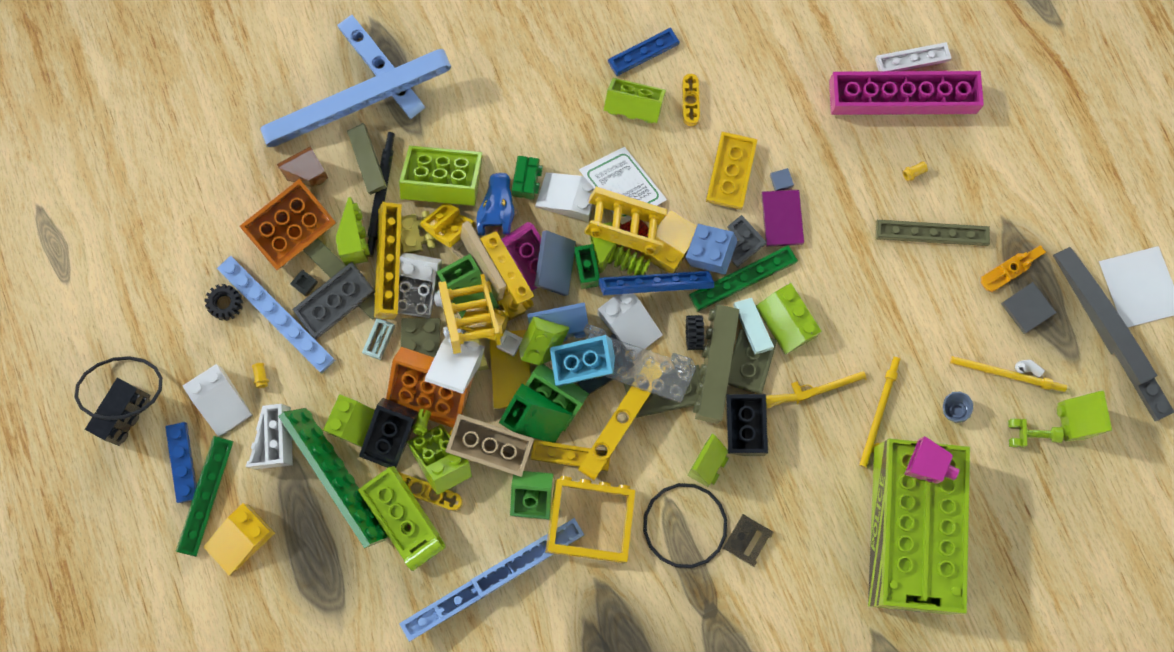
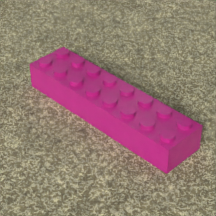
M981 71L833 72L829 80L831 115L977 114L984 106Z

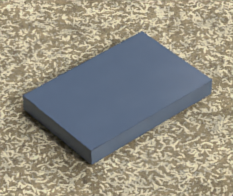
M547 230L542 231L535 279L536 287L563 296L569 295L576 241Z

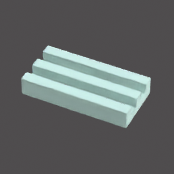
M376 318L362 353L381 361L395 324ZM380 324H383L379 332V335L376 339V342L373 346V349L370 352L369 348L372 344L378 327ZM387 326H388L389 328H388L387 333H386V335H385V337H384V340H383V342H382V345H381V347H380V349H379L378 354H376V351H377V349H378V347H379V344H380V342H381V339H382V337H383V335H384V332H385V330H386V328H387Z

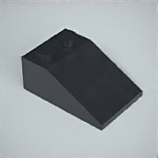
M382 398L376 406L359 457L386 468L395 466L397 469L419 412Z

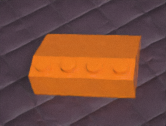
M298 179L239 227L272 266L279 270L334 226L336 221L304 183Z
M401 347L392 361L386 399L418 412L420 409H424L423 413H425V410L431 412L429 420L454 428L458 414L463 415L473 378L463 394L426 382L425 377L434 357Z

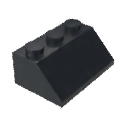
M726 394L728 454L740 456L767 455L766 394Z

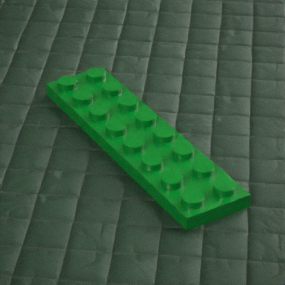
M307 408L282 412L278 417L364 549L388 539V535L359 493V487L355 483L354 477L345 468L344 462L338 457L333 445L324 436L323 430L314 421L311 412Z

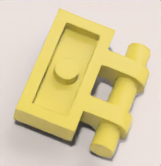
M429 211L422 212L423 219L417 220L416 214L401 216V240L404 253L423 251L422 244L427 243L428 249L435 248L436 239L426 230V235L420 236L419 228H423L420 222L429 216Z

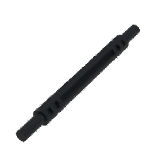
M388 132L386 145L382 151L380 168L387 187L394 153L392 148L395 133ZM387 188L376 192L374 195L367 234L370 255H367L368 257H373L378 233V209L382 202H385Z

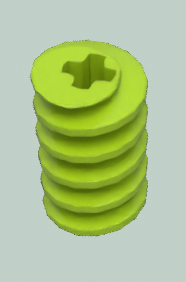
M622 245L619 248L617 246L614 248L609 257L608 264L615 261L614 267L617 268L621 265V271H625L628 268V275H631L633 272L634 276L646 274L651 259L643 262L644 255L640 258H637L638 252H634L631 255V248H628L626 251H623L624 246Z

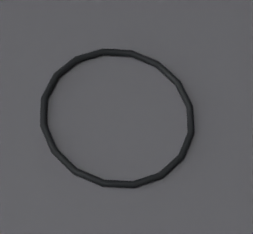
M131 356L113 357L95 364L83 373L76 384L74 398L79 408L91 417L104 420L126 419L142 413L155 403L162 391L163 377L158 368L145 359ZM133 360L145 363L154 369L159 378L158 390L153 399L141 409L126 415L108 417L94 414L83 407L78 397L80 384L85 377L97 367L113 361Z
M677 483L663 488L650 500L644 513L643 533L649 548L661 561L675 568H695L708 563L720 552L727 537V517L722 504L709 490L696 484ZM677 487H692L707 493L719 506L724 519L723 537L717 550L706 560L692 565L676 564L663 558L652 546L647 533V516L654 501L664 492Z

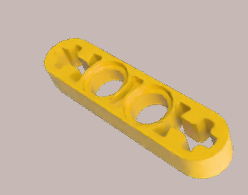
M399 472L403 480L408 483L407 486L410 490L414 483L422 485L420 493H413L415 498L451 511L461 508L463 501L459 494L446 490L440 493L438 500H431L429 495L433 488L428 482ZM444 493H448L446 497L450 499L456 496L458 505L454 504L453 507H450L451 503L445 500L444 504H440L444 499Z

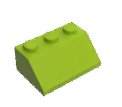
M613 78L607 90L603 111H607L611 115H625L629 119H642L646 123H657L666 90Z
M792 283L775 291L756 305L758 312L785 355L818 337L822 332Z

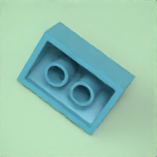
M607 335L550 348L556 386L610 375L614 372L615 355L613 343Z

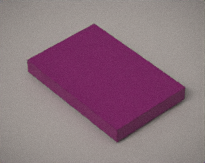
M799 190L762 191L766 247L804 245Z

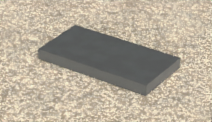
M351 262L292 310L313 338L317 340L372 296L375 290L356 265Z

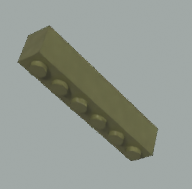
M717 304L709 312L708 320L711 323L705 335L708 342L707 346H704L702 357H705V360L699 371V375L702 378L696 390V394H699V397L693 408V413H696L695 419L716 424L722 421L740 309Z

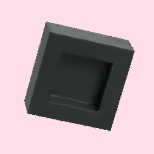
M303 269L290 283L292 287L305 297L318 284L317 280Z

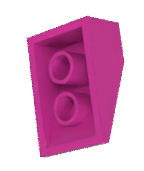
M526 222L501 240L529 288L533 291L538 288L535 286L541 236L532 223Z

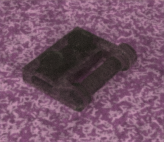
M742 514L722 549L748 565L755 567L757 557L768 538H771L774 532ZM756 531H759L762 534L749 556L745 555L744 552Z

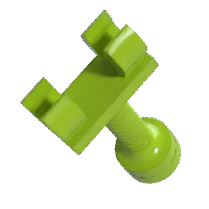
M1027 419L1008 420V427L1019 428L1020 438L1009 439V447H1026L1027 437L1050 438L1052 442L1056 443L1063 441L1064 433L1062 427H1052L1050 431L1027 430Z

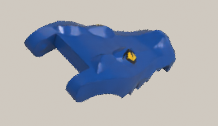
M495 173L490 176L485 198L477 212L478 236L485 235V226L502 225L503 234L510 235L515 211L510 191L511 179L506 173Z

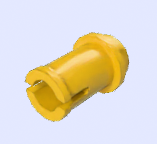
M921 161L912 167H906L902 172L903 177L907 181H913L915 177L928 172V166L924 161Z
M264 363L253 364L254 385L258 389L267 387L269 379L266 378Z

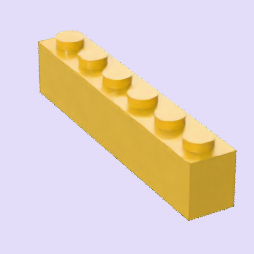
M382 202L378 209L374 318L393 320L398 314L402 204Z

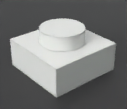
M505 330L500 339L501 345H497V348L514 357L523 338Z

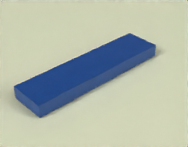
M670 27L609 58L608 63L617 77L678 46L680 41Z

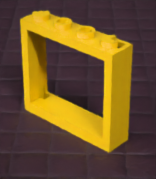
M560 476V479H556L554 482L545 553L618 563L628 562L635 490L630 489L628 485L612 487L611 483L599 482L598 485L591 484L592 481L587 479H580V482L572 481V478L567 476ZM562 487L627 496L621 553L555 544Z

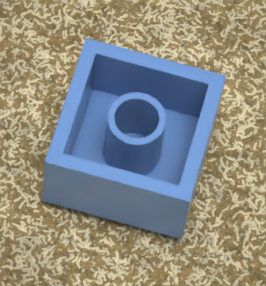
M698 224L686 259L692 267L726 275L738 240L732 231Z

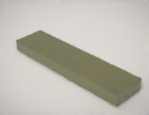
M362 123L348 130L347 132L367 192L372 195L387 188L366 125Z

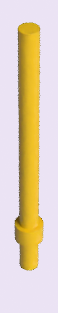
M893 357L890 369L886 371L884 388L859 463L861 467L867 468L893 382L896 381L898 376L897 369L901 360L899 357Z
M951 356L950 359L951 364L1040 386L1041 389H1053L1061 392H1066L1067 385L1053 382L1049 378L1043 377L1041 379Z

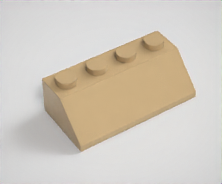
M458 414L445 452L522 477L534 439Z

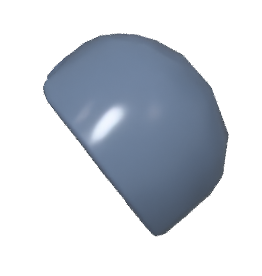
M959 391L952 392L945 397L943 414L948 420L960 423L965 422L971 417L973 401L968 394Z

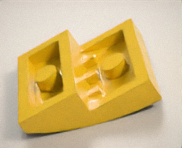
M448 203L442 204L420 222V225L431 236L450 248L460 240L463 223L469 221L472 227H475L473 220L460 215L459 208Z

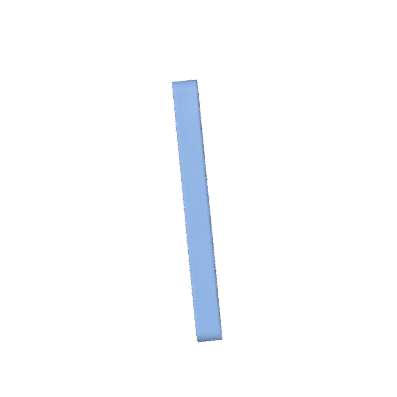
M438 49L263 125L260 130L266 146H278L449 71L451 65L445 50Z

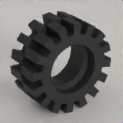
M218 284L215 285L216 289L212 287L210 289L212 292H207L206 296H208V299L205 298L204 301L207 303L205 305L208 309L207 311L216 319L218 318L222 321L223 319L228 321L230 317L232 319L236 318L234 315H239L240 312L238 310L243 308L241 305L243 303L242 296L230 285L222 284L220 286ZM222 296H229L231 299V303L226 309H220L217 306V301Z
M688 315L686 316L685 324L687 350H703V316Z

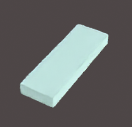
M748 298L734 302V308L740 309L738 318L754 354L773 350V343L753 299Z

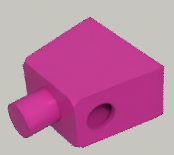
M924 436L918 439L904 475L937 484L942 482L944 477L955 480L959 474V469L950 465L953 457L950 452Z

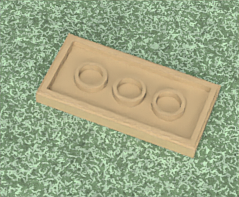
M467 221L462 224L460 239L468 253L471 254L481 274H484L486 281H490L491 293L498 302L503 299L506 284L471 223Z

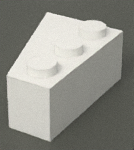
M284 404L262 406L256 428L255 442H252V452L246 467L264 469L293 465L292 437L278 417L282 412L290 411L291 407Z

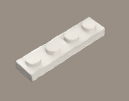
M947 42L878 55L875 61L878 71H904L950 62L952 58Z

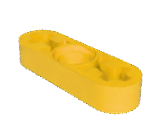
M695 74L685 75L682 81L683 122L687 126L697 125L700 118L699 79ZM688 80H692L693 83L692 90L690 91ZM693 96L696 102L689 104L686 102V98ZM690 109H693V120H690L689 117Z

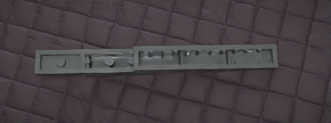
M1068 247L1054 254V259L1110 354L1114 353L1154 422L1174 413L1169 401L1155 380V377L1158 375L1144 352L1071 247Z

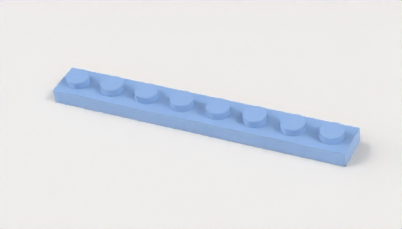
M232 256L228 257L217 268L321 374L335 361Z

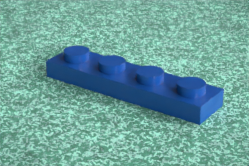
M182 422L165 426L176 502L192 501L197 485L187 423Z

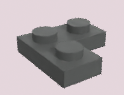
M742 215L727 226L729 231L734 232L738 240L731 261L738 268L766 245V241Z

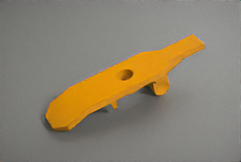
M1039 245L1028 253L1016 254L981 277V284L987 291L994 292L1027 271L1035 259L1046 253L1045 250ZM1011 265H1014L1016 270H1012Z

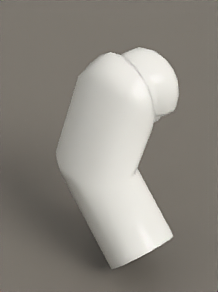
M1032 360L1019 361L1015 365V370L1018 373L1032 372L1038 378L1045 371Z

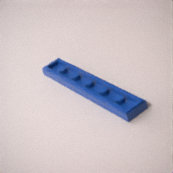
M709 271L603 277L599 278V286L603 295L714 288V281Z

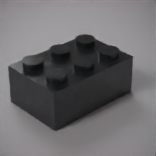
M117 377L94 414L108 417L126 415L141 409L149 403L151 395ZM139 414L117 420H104L92 417L84 430L104 441L120 446L127 439L130 428L137 423Z

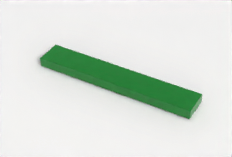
M787 245L715 281L714 288L699 289L689 294V297L697 312L797 263L798 260L790 246Z
M213 436L175 552L197 556L234 441Z

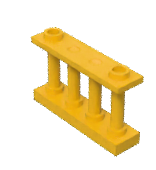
M597 186L589 197V203L596 205L594 221H590L584 234L656 256L663 247L662 242L655 240L656 228L665 218L667 209ZM604 208L614 211L612 226L602 224ZM621 214L632 217L630 232L620 229ZM639 219L649 222L648 238L638 235Z
M496 231L480 238L506 284L503 299L498 301V304L505 311V315L510 316L508 321L525 314L526 309L522 303L534 298V294Z
M480 274V285L455 290L447 289L446 281L438 283L453 354L461 353L460 345L466 341L495 336L496 344L501 345L500 337L503 336L501 324L497 325L489 295L492 292L490 281H486L484 274ZM483 292L485 298L460 304L451 303L450 301L454 297ZM485 306L488 309L487 314L462 319L454 318V315L460 311ZM491 321L492 325L490 329L462 334V332L458 333L457 331L462 326Z

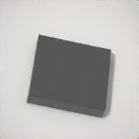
M1033 282L1001 303L1023 334H1026L1056 313Z

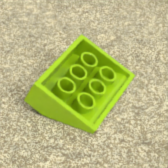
M409 145L399 181L400 199L475 206L482 152Z

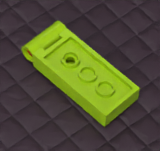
M395 466L388 467L358 489L411 571H414L446 548L444 541L439 536L440 534ZM408 524L412 527L411 531L407 528Z

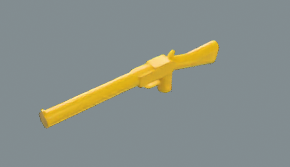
M862 371L814 388L809 384L800 386L798 381L793 382L791 386L794 394L766 395V409L791 401H796L798 405L800 401L862 379L867 380L866 374ZM810 386L811 389L802 392L801 387Z

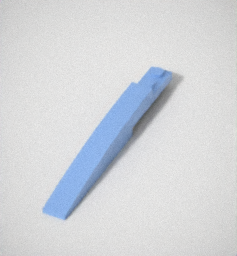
M575 518L557 528L555 544L568 546L584 536ZM548 534L399 623L408 641H412L443 621H446L554 555L552 553H545Z

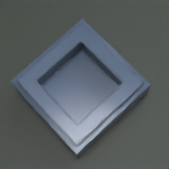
M788 168L770 173L775 191L785 190L794 186Z

